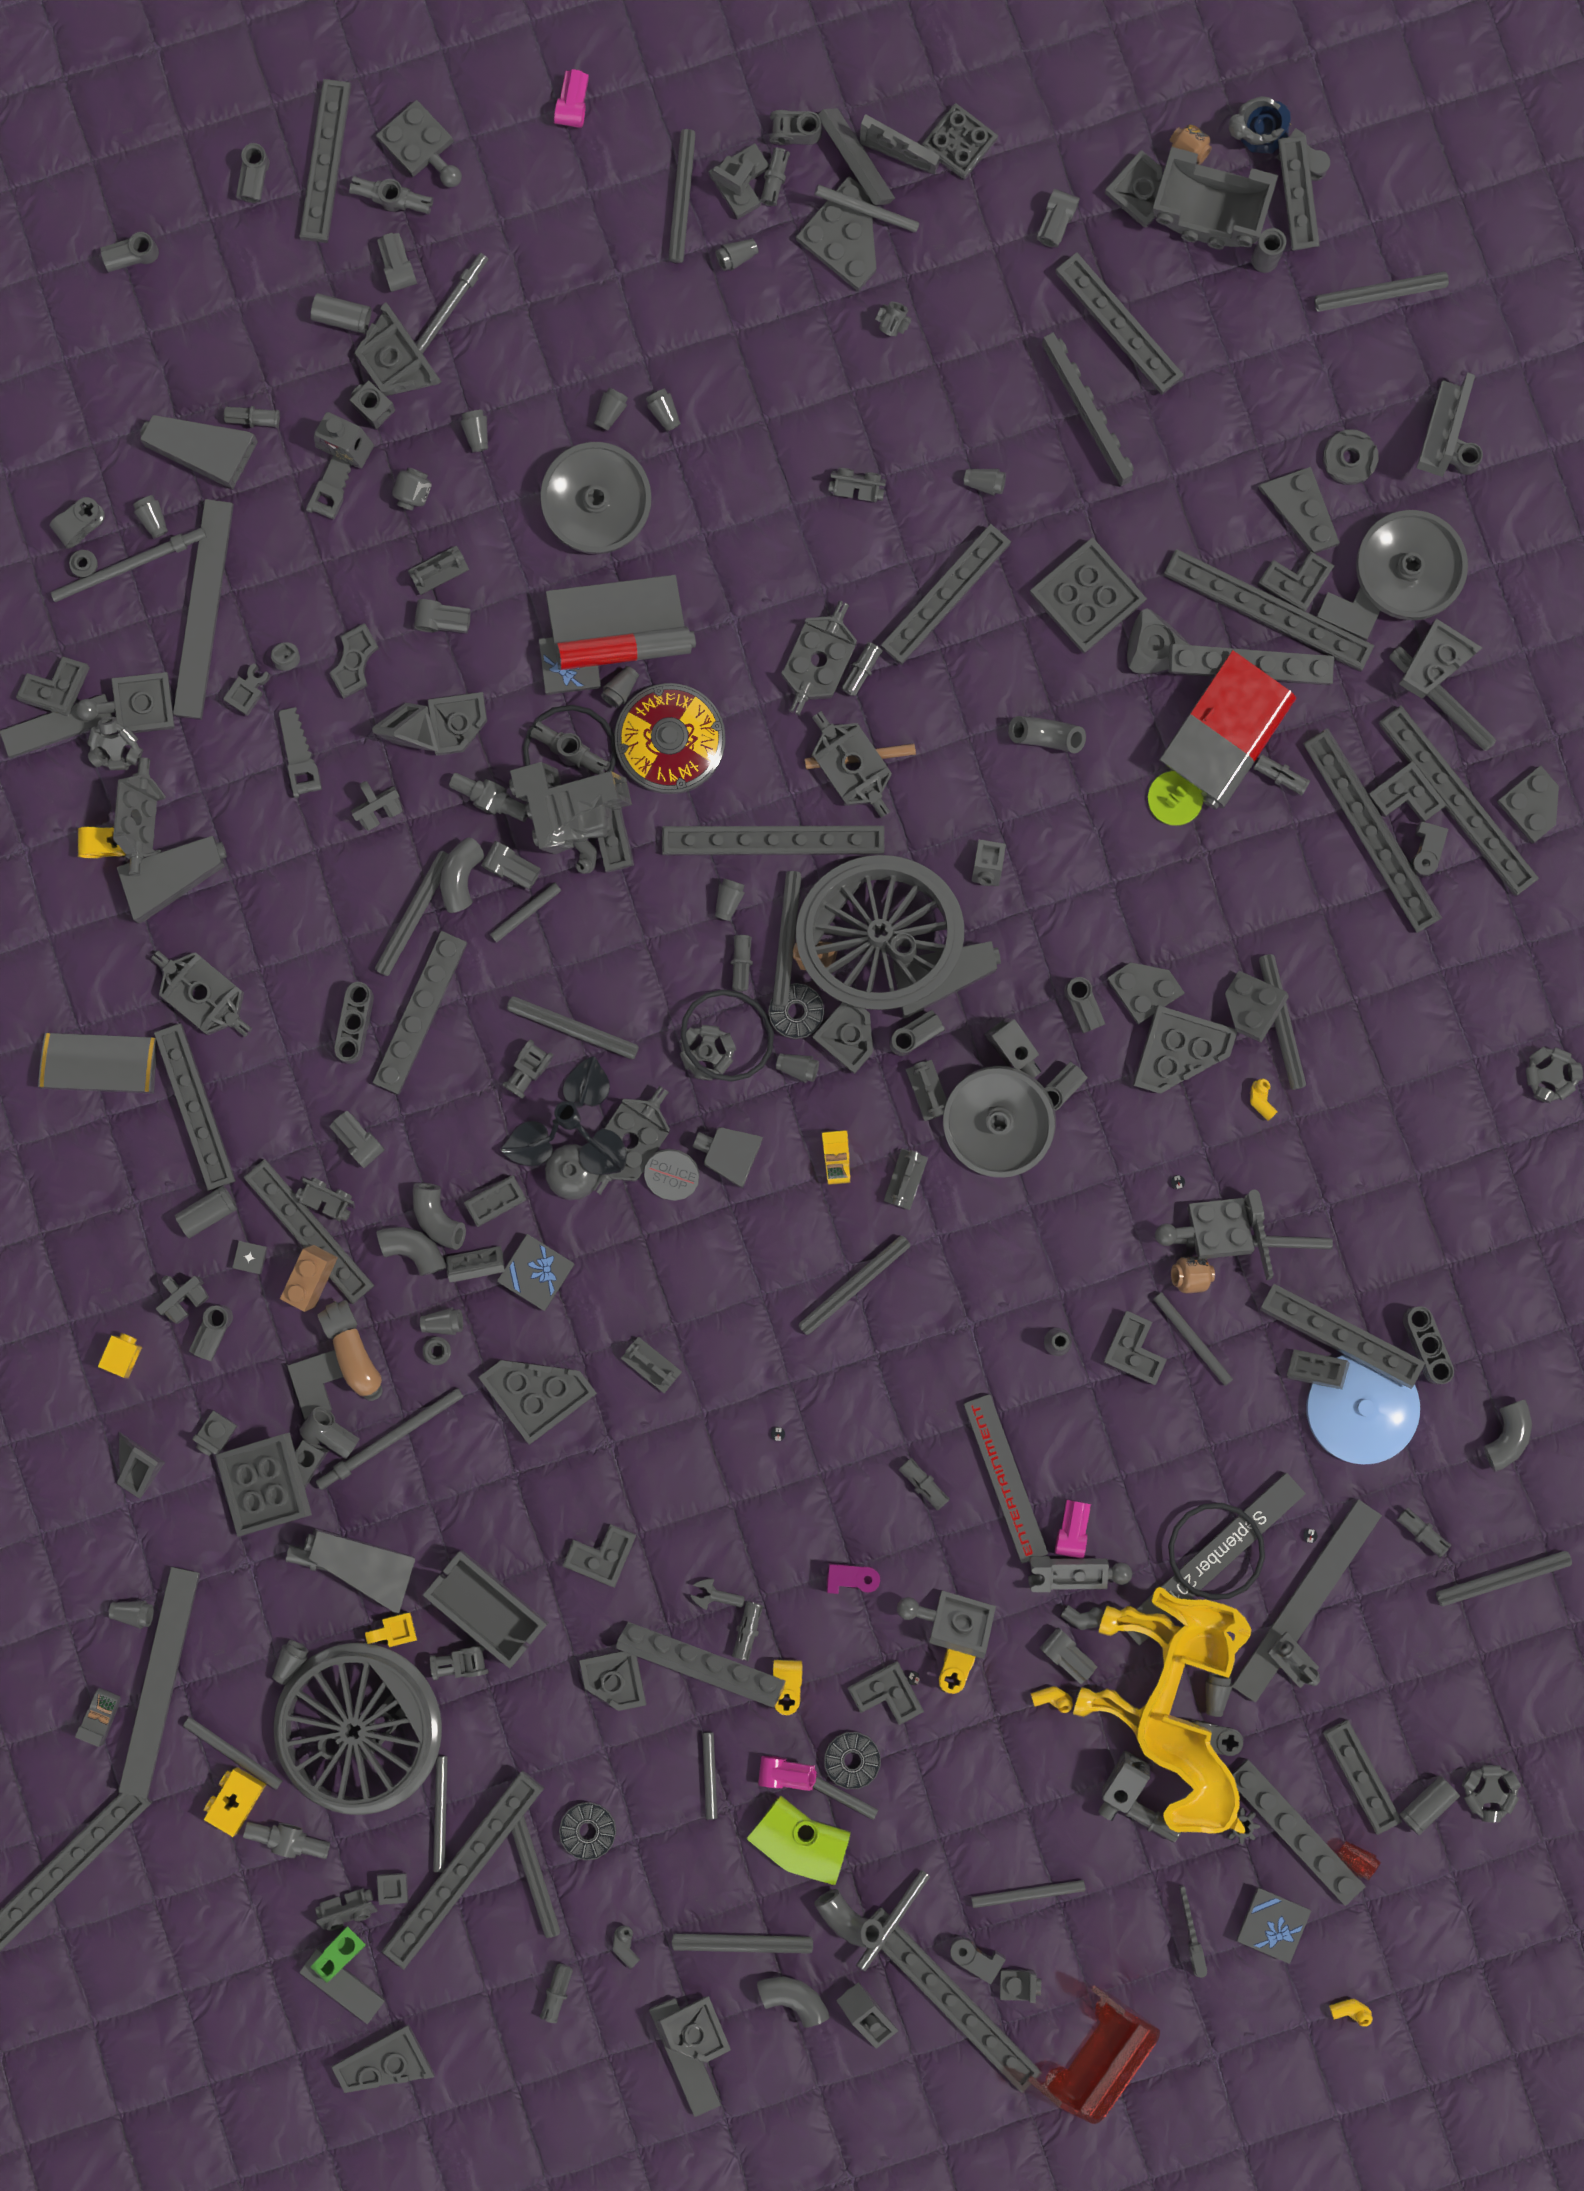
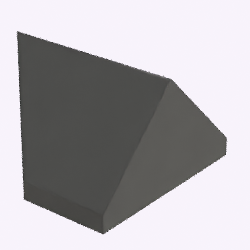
M405 703L372 728L373 733L396 745L439 752L427 706Z
M119 1432L120 1478L117 1484L141 1499L165 1462Z

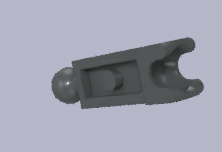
M1040 1556L1029 1559L1032 1573L1037 1575H1030L1028 1582L1032 1592H1051V1589H1107L1108 1579H1112L1116 1584L1123 1585L1131 1580L1133 1573L1130 1566L1122 1562L1116 1563L1112 1568H1109L1108 1559H1050L1049 1556Z

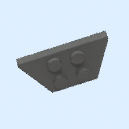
M384 303L381 307L383 313L377 323L371 324L366 332V338L361 341L355 351L356 356L380 391L385 396L441 383L442 381L387 303Z

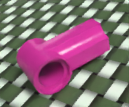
M574 69L565 71L561 98L557 100L555 108V124L582 128L586 109L584 102L589 80L588 74Z
M1066 1500L1062 1527L1057 1534L1055 1554L1079 1559L1084 1558L1087 1544L1086 1528L1091 1504Z
M761 1756L759 1786L770 1788L789 1787L808 1791L813 1789L817 1775L814 1765L786 1761L787 1759L781 1757Z

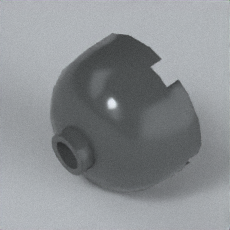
M577 1144L564 1145L556 1149L548 1158L545 1167V1178L550 1189L561 1198L580 1200L594 1191L592 1188L595 1186L600 1175H594L582 1166L580 1151L583 1146Z

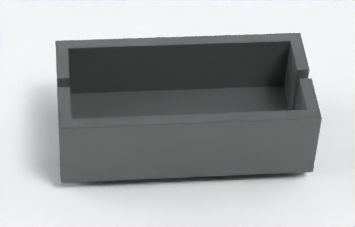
M461 1550L443 1570L448 1576L439 1575L423 1596L511 1669L528 1649L529 1646L525 1642L527 1641L531 1644L549 1622L465 1551Z

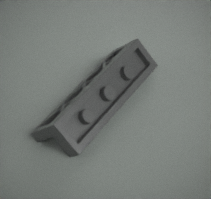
M1467 372L1461 386L1442 380L1416 467L1417 469L1443 477L1453 457L1474 382V374Z

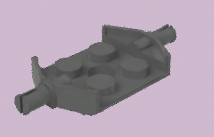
M838 601L836 609L830 617L806 618L805 625L785 669L782 671L783 679L796 693L793 704L789 709L793 714L795 711L796 715H800L805 702H808L810 699H829L833 697L857 644V640L843 623V618L849 607L847 603H844L842 608L843 602ZM817 653L825 655L827 663L822 667L814 666L811 662L813 655Z
M822 711L814 715L812 719L820 728L822 735L811 757H814L844 800V805L870 803L880 818L891 812L881 799L883 797L881 794L892 773L858 723L834 725L828 722ZM848 756H855L859 759L860 767L858 770L851 771L846 768L845 759Z
M144 757L138 759V773L133 774V777L119 779L117 788L113 839L124 851L126 857L130 859L128 874H131V876L141 875V861L143 857L161 853V850H153L157 801L165 799L166 796L155 781L150 778L149 767L151 760Z
M157 951L155 954L163 962L154 955L152 956L151 960L164 971L159 995L205 1034L210 1035L227 1027H233L246 1037L248 1033L241 1026L248 1032H251L252 1027L242 1021L239 1016L244 992L196 952L175 961L169 960L160 951ZM204 985L207 988V996L203 1000L194 999L193 990L196 986Z
M658 1086V1089L648 1101L623 1099L621 1105L605 1127V1129L615 1132L622 1140L628 1133L635 1134L638 1137V1144L633 1149L626 1148L627 1161L624 1170L620 1173L600 1175L595 1186L592 1188L601 1195L609 1181L612 1180L637 1182L645 1170V1165L649 1158L657 1152L669 1134L670 1128L659 1110L661 1108L660 1104L669 1092L665 1089L662 1092L663 1088L661 1086Z

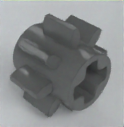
M891 301L888 306L883 304L882 308L880 307L875 320L880 321L879 329L889 336H897L899 332L904 334L912 318L906 316L908 309L903 304Z
M1239 1807L1237 1817L1243 1822L1246 1821L1245 1826L1247 1828L1245 1833H1239L1231 1829L1227 1837L1232 1839L1237 1835L1240 1844L1244 1843V1838L1246 1837L1254 1840L1253 1830L1260 1828L1259 1824L1252 1822L1256 1814L1250 1812L1246 1816L1244 1808Z

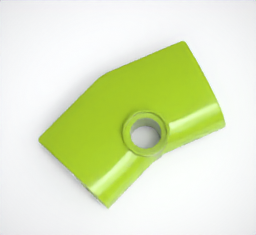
M780 1795L747 1839L784 1870L835 1885L847 1849L850 1832L815 1822ZM809 1825L814 1829V1834L810 1839L800 1838L798 1830L801 1826Z

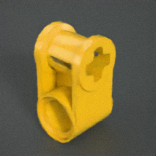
M78 828V857L102 858L126 856V854L118 845L117 847L113 845L115 842L113 839L114 828Z
M947 1648L944 1664L939 1676L941 1689L951 1694L959 1693L965 1686L969 1671L972 1669L976 1657ZM955 1673L956 1679L960 1681L959 1685H953L952 1689H949L948 1682L944 1681L945 1677Z
M774 1660L773 1676L786 1681L779 1699H783L785 1694H790V1699L795 1700V1705H791L789 1710H785L784 1705L779 1704V1700L775 1708L780 1714L791 1715L796 1712L800 1704L802 1661Z

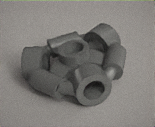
M106 717L99 720L97 727H92L87 744L90 746V752L88 753L90 762L96 767L106 766L110 770H128L129 766H136L139 763L138 759L143 754V749L139 748L136 742L138 738L127 726L123 727L120 725L115 717ZM118 731V734H114V735H112V736L104 735V734H112V733H115V732ZM125 745H129L131 748L125 759L123 757V750Z
M702 1024L700 1028L692 1029L690 1027L686 1032L689 1047L698 1035H701L703 1039L696 1050H690L698 1062L707 1061L712 1063L714 1069L709 1070L723 1075L733 1062L731 1058L736 1050L730 1033L719 1030L717 1026ZM719 1037L726 1054H719L714 1042ZM680 1040L682 1052L679 1054L685 1069H689L695 1079L712 1081L713 1078L694 1066L685 1054L682 1040Z
M1543 1046L1529 1056V1067L1526 1068L1527 1084L1531 1086L1534 1092L1533 1097L1546 1103H1551V1101L1557 1099L1562 1101L1576 1091L1575 1086L1583 1079L1581 1063L1576 1062L1571 1058V1053L1557 1047L1548 1049ZM1551 1057L1552 1062L1546 1068L1539 1069L1536 1067L1545 1058ZM1565 1064H1568L1570 1081H1566L1563 1076V1066ZM1542 1081L1555 1087V1093L1540 1087L1539 1084Z
M1482 1765L1481 1769L1470 1770L1462 1782L1466 1793L1464 1799L1473 1814L1476 1813L1482 1818L1483 1822H1501V1819L1507 1813H1512L1519 1800L1517 1798L1518 1789L1521 1787L1519 1780L1512 1770L1501 1769L1500 1765ZM1482 1776L1485 1779L1483 1787L1478 1793L1472 1792L1477 1787ZM1501 1776L1511 1791L1510 1793H1504L1498 1784V1779ZM1485 1803H1498L1500 1810H1483V1806Z

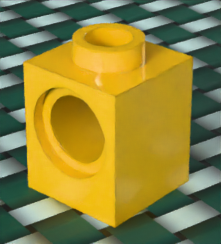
M121 1333L120 1337L111 1335L98 1367L123 1378H129L142 1347L135 1344L136 1338Z

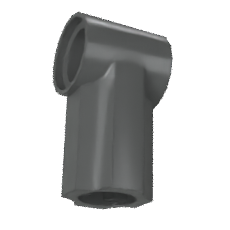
M250 143L243 148L241 153L243 161L236 196L245 202L257 203L261 202L265 175L270 164L264 148L257 143ZM259 154L262 156L259 163H249L253 155Z
M1054 188L1045 211L1047 212L1037 235V240L1048 247L1058 248L1068 222L1072 221L1080 198Z
M137 232L130 239L100 248L101 256L108 272L138 263L151 264L159 255L156 243L144 232ZM148 243L149 248L147 251L139 253V247Z
M389 233L383 235L377 242L385 264L384 271L391 292L417 285L411 262L407 260L400 234Z
M1457 439L1450 464L1454 465L1461 474H1472L1480 465L1483 457L1482 449L1475 443H1466ZM1465 454L1472 455L1475 462L1467 463L1463 460L1462 456Z
M419 599L417 601L414 628L424 632L443 630L468 634L471 610L469 608L442 605V603L434 600Z
M494 841L481 864L483 868L499 877L505 876L528 890L534 885L541 871V868L517 856L516 852Z
M1076 977L1069 981L1065 986L1064 994L1071 1004L1082 1034L1105 1025L1092 993V985L1089 980L1083 977ZM1074 983H1080L1085 988V994L1082 998H1077L1072 994L1071 988Z
M930 1010L905 1027L896 1030L889 1041V1046L894 1054L905 1056L945 1029L937 1014ZM900 1035L906 1036L910 1041V1047L906 1049L899 1048L896 1044V1037Z
M1071 1061L1044 1088L1047 1093H1052L1057 1097V1105L1054 1107L1055 1112L1088 1079L1084 1072Z
M348 1111L341 1114L329 1126L349 1148V1153L363 1168H366L385 1151L370 1132H366Z
M215 1305L206 1309L203 1321L189 1352L202 1359L213 1360L227 1327L233 1321V1313L229 1307ZM215 1310H220L224 1315V1322L220 1326L216 1325L212 1320V1314Z
M324 1407L314 1408L300 1427V1434L307 1442L312 1444L321 1442L345 1459L359 1441L358 1437L338 1425L332 1412Z
M1058 1627L1039 1648L1057 1665L1060 1664L1082 1685L1094 1673L1097 1666Z

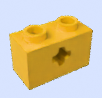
M239 1767L233 1769L232 1773L228 1770L226 1771L219 1783V1786L222 1787L217 1797L212 1795L204 1808V1811L208 1812L204 1820L232 1837L238 1834L266 1786L264 1782ZM235 1794L237 1795L236 1802L239 1804L231 1807L228 1805L230 1799L227 1797Z

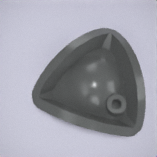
M1148 608L1144 609L1139 613L1130 634L1127 649L1128 666L1133 672L1142 674L1156 673L1169 669L1170 645L1190 644L1159 615Z

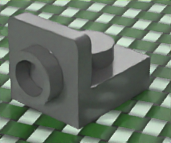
M978 840L972 882L980 883L984 886H999L1006 844Z
M213 1410L199 1433L195 1434L192 1440L198 1443L196 1448L208 1456L211 1453L220 1454L238 1425Z
M1000 1969V2000H1022L1036 2003V1996H1041V1978H1036L1034 1970Z

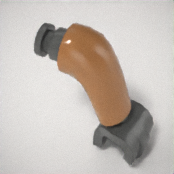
M346 1300L339 1303L334 1301L326 1305V1309L317 1314L327 1337L333 1339L337 1361L347 1384L356 1394L364 1396L368 1401H374L383 1392L381 1375L368 1357L359 1332L355 1329L357 1322Z

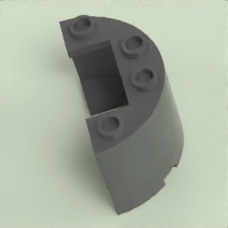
M1171 147L1153 207V212L1157 217L1156 221L1182 234V239L1186 241H1202L1208 243V246L1214 249H1223L1224 246L1251 247L1252 244L1256 243L1260 238L1278 175L1251 168L1249 178L1198 165L1197 153Z

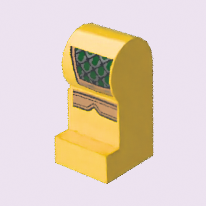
M847 1131L822 1133L828 1185L850 1183Z

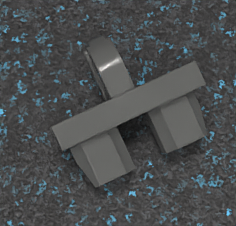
M367 781L360 783V787L368 801L350 810L356 821L359 820L367 831L380 824L374 811L382 806L389 818L402 812L398 800L400 796L394 786L375 796Z
M164 1276L162 1283L172 1295L160 1304L156 1310L160 1315L167 1316L174 1323L179 1324L189 1315L180 1304L188 1297L196 1307H199L209 1299L206 1290L202 1286L204 1284L203 1280L199 1276H194L180 1287L171 1276Z

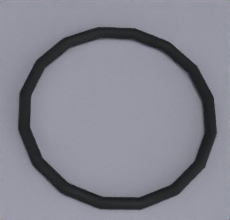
M576 705L554 707L539 716L527 731L523 746L525 766L530 765L528 751L531 741L530 734L533 728H537L535 727L537 722H542L551 715L563 711L574 710L589 714L603 725L610 737L612 756L607 772L614 771L617 759L615 735L607 721L591 709Z
M722 989L705 993L691 1003L682 1018L680 1037L685 1054L698 1070L713 1079L732 1082L749 1078L765 1066L772 1053L774 1032L769 1016L758 1002L742 992ZM721 995L741 998L754 1006L764 1019L768 1032L767 1051L760 1063L747 1073L734 1076L714 1073L702 1066L691 1053L686 1037L688 1019L695 1007L706 999Z
M1225 1503L1202 1504L1186 1512L1174 1526L1168 1544L1169 1562L1177 1580L1192 1594L1209 1600L1231 1599L1247 1591L1259 1577L1265 1560L1264 1538L1256 1522L1240 1508ZM1222 1508L1239 1514L1251 1525L1258 1539L1259 1560L1254 1574L1244 1586L1230 1593L1209 1594L1195 1589L1182 1577L1175 1563L1174 1544L1179 1529L1191 1516L1205 1509Z

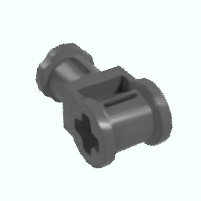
M530 1039L514 1064L516 1070L508 1082H504L502 1086L523 1099L525 1096L524 1091L532 1079L536 1081L546 1070L554 1054L541 1050ZM530 1054L535 1055L536 1057H538V1058L541 1059V1060H540V1061L537 1060L536 1058H534V1057L531 1056Z
M482 1645L453 1651L452 1655L441 1657L430 1655L433 1680L436 1681L439 1677L455 1675V1678H467L488 1674L489 1671L485 1668L483 1657L485 1648ZM452 1664V1666L440 1667L442 1665Z

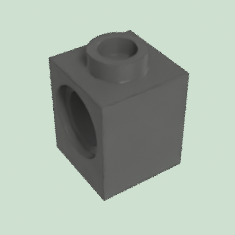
M369 380L365 385L360 384L351 394L350 402L352 407L376 430L395 411L393 403ZM371 398L377 400V404L373 408L364 407L366 400Z

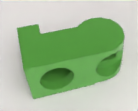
M347 1927L323 1951L324 1953L314 1962L311 1968L328 1983L366 1944Z

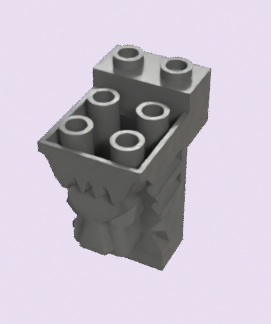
M543 762L510 771L512 779H509V786L512 794L516 795V798L529 802L526 803V811L529 818L533 819L535 830H532V837L535 845L539 846V849L552 854H559L574 847L573 843L585 842L589 838L607 837L608 831L612 829V811L621 810L623 807L632 805L626 778L612 771L563 785L560 782L558 769Z

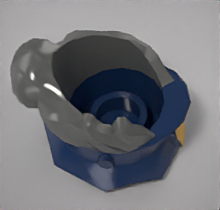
M1257 97L1240 106L1239 113L1231 116L1229 131L1232 137L1241 140L1251 152L1272 154L1279 148L1278 139L1288 138L1291 114L1283 103L1274 101L1269 97Z

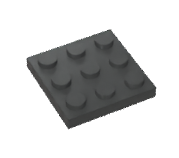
M1093 537L1030 590L1033 598L1083 654L1147 600Z
M290 1433L278 1435L216 1455L237 1537L312 1515Z

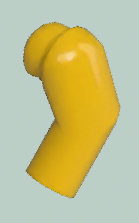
M1259 1079L1251 1086L1250 1103L1269 1121L1278 1111L1267 1101L1268 1090L1270 1089L1269 1081Z
M1056 1686L1030 1693L1034 1707L1050 1703L1061 1713H1067L1073 1707L1070 1695Z
M1349 1999L1329 2006L1334 2020L1348 2015L1357 2021L1360 2026L1365 2027L1372 2023L1371 2010L1356 1999Z

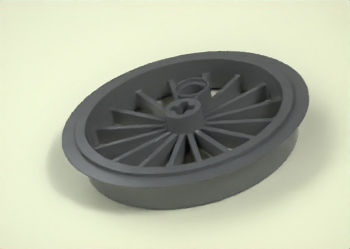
M875 855L861 857L834 868L824 875L810 890L801 906L797 919V948L801 961L810 977L832 997L859 1008L874 1010L893 1009L923 999L935 991L949 977L962 951L964 920L954 893L932 870L915 861L897 856ZM872 880H890L882 919L878 918L870 882ZM898 881L913 886L894 915L887 921L895 882ZM864 882L867 884L874 921H871L853 896L855 891ZM918 891L923 892L932 900L929 904L895 924ZM848 900L867 925L841 910ZM935 908L939 909L944 918V922L903 929ZM835 916L859 930L830 926ZM947 930L946 945L919 941L913 937L915 935ZM824 933L858 938L817 946ZM899 946L911 948L907 953H899L897 951ZM858 947L826 968L818 957L819 954ZM916 948L942 952V955L934 966L917 956ZM886 952L907 978L911 986L894 991ZM865 953L844 983L831 974ZM882 953L890 992L874 993L872 988L879 955ZM874 954L867 991L850 987ZM914 962L928 970L929 973L916 982L904 964Z
M342 1644L323 1650L309 1658L285 1685L275 1711L274 1740L276 1751L285 1773L296 1788L311 1801L326 1809L343 1814H373L390 1809L406 1800L423 1784L430 1774L437 1759L441 1743L442 1725L440 1710L428 1681L406 1658L392 1650L373 1644ZM350 1662L364 1664L355 1713L345 1663ZM371 1665L383 1680V1683L360 1716ZM339 1666L347 1713L321 1674V1671L327 1667ZM314 1676L341 1717L302 1691ZM387 1686L396 1700L366 1719ZM298 1697L338 1724L293 1715ZM398 1703L407 1716L404 1719L373 1725L369 1724ZM296 1721L338 1731L292 1740L291 1722ZM410 1722L419 1741L372 1732L370 1730ZM359 1725L361 1730L358 1731V1735H352L350 1730L353 1726ZM370 1737L418 1747V1752L412 1766ZM328 1738L335 1739L336 1743L339 1744L337 1753H331L327 1750L326 1741ZM319 1740V1752L301 1764L293 1745ZM368 1745L407 1771V1774L397 1785L392 1784ZM361 1748L386 1785L387 1791L370 1796ZM353 1749L355 1750L363 1797L344 1796ZM347 1750L339 1794L321 1785L340 1756ZM322 1756L325 1759L331 1760L318 1782H316L305 1771L304 1767Z

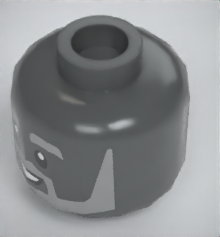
M410 467L406 471L403 470L398 473L392 489L393 497L399 500L398 506L413 511L414 506L422 507L425 505L431 489V482L427 479L428 474Z

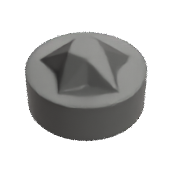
M280 643L271 652L273 664L279 670H291L300 662L299 651L292 643Z

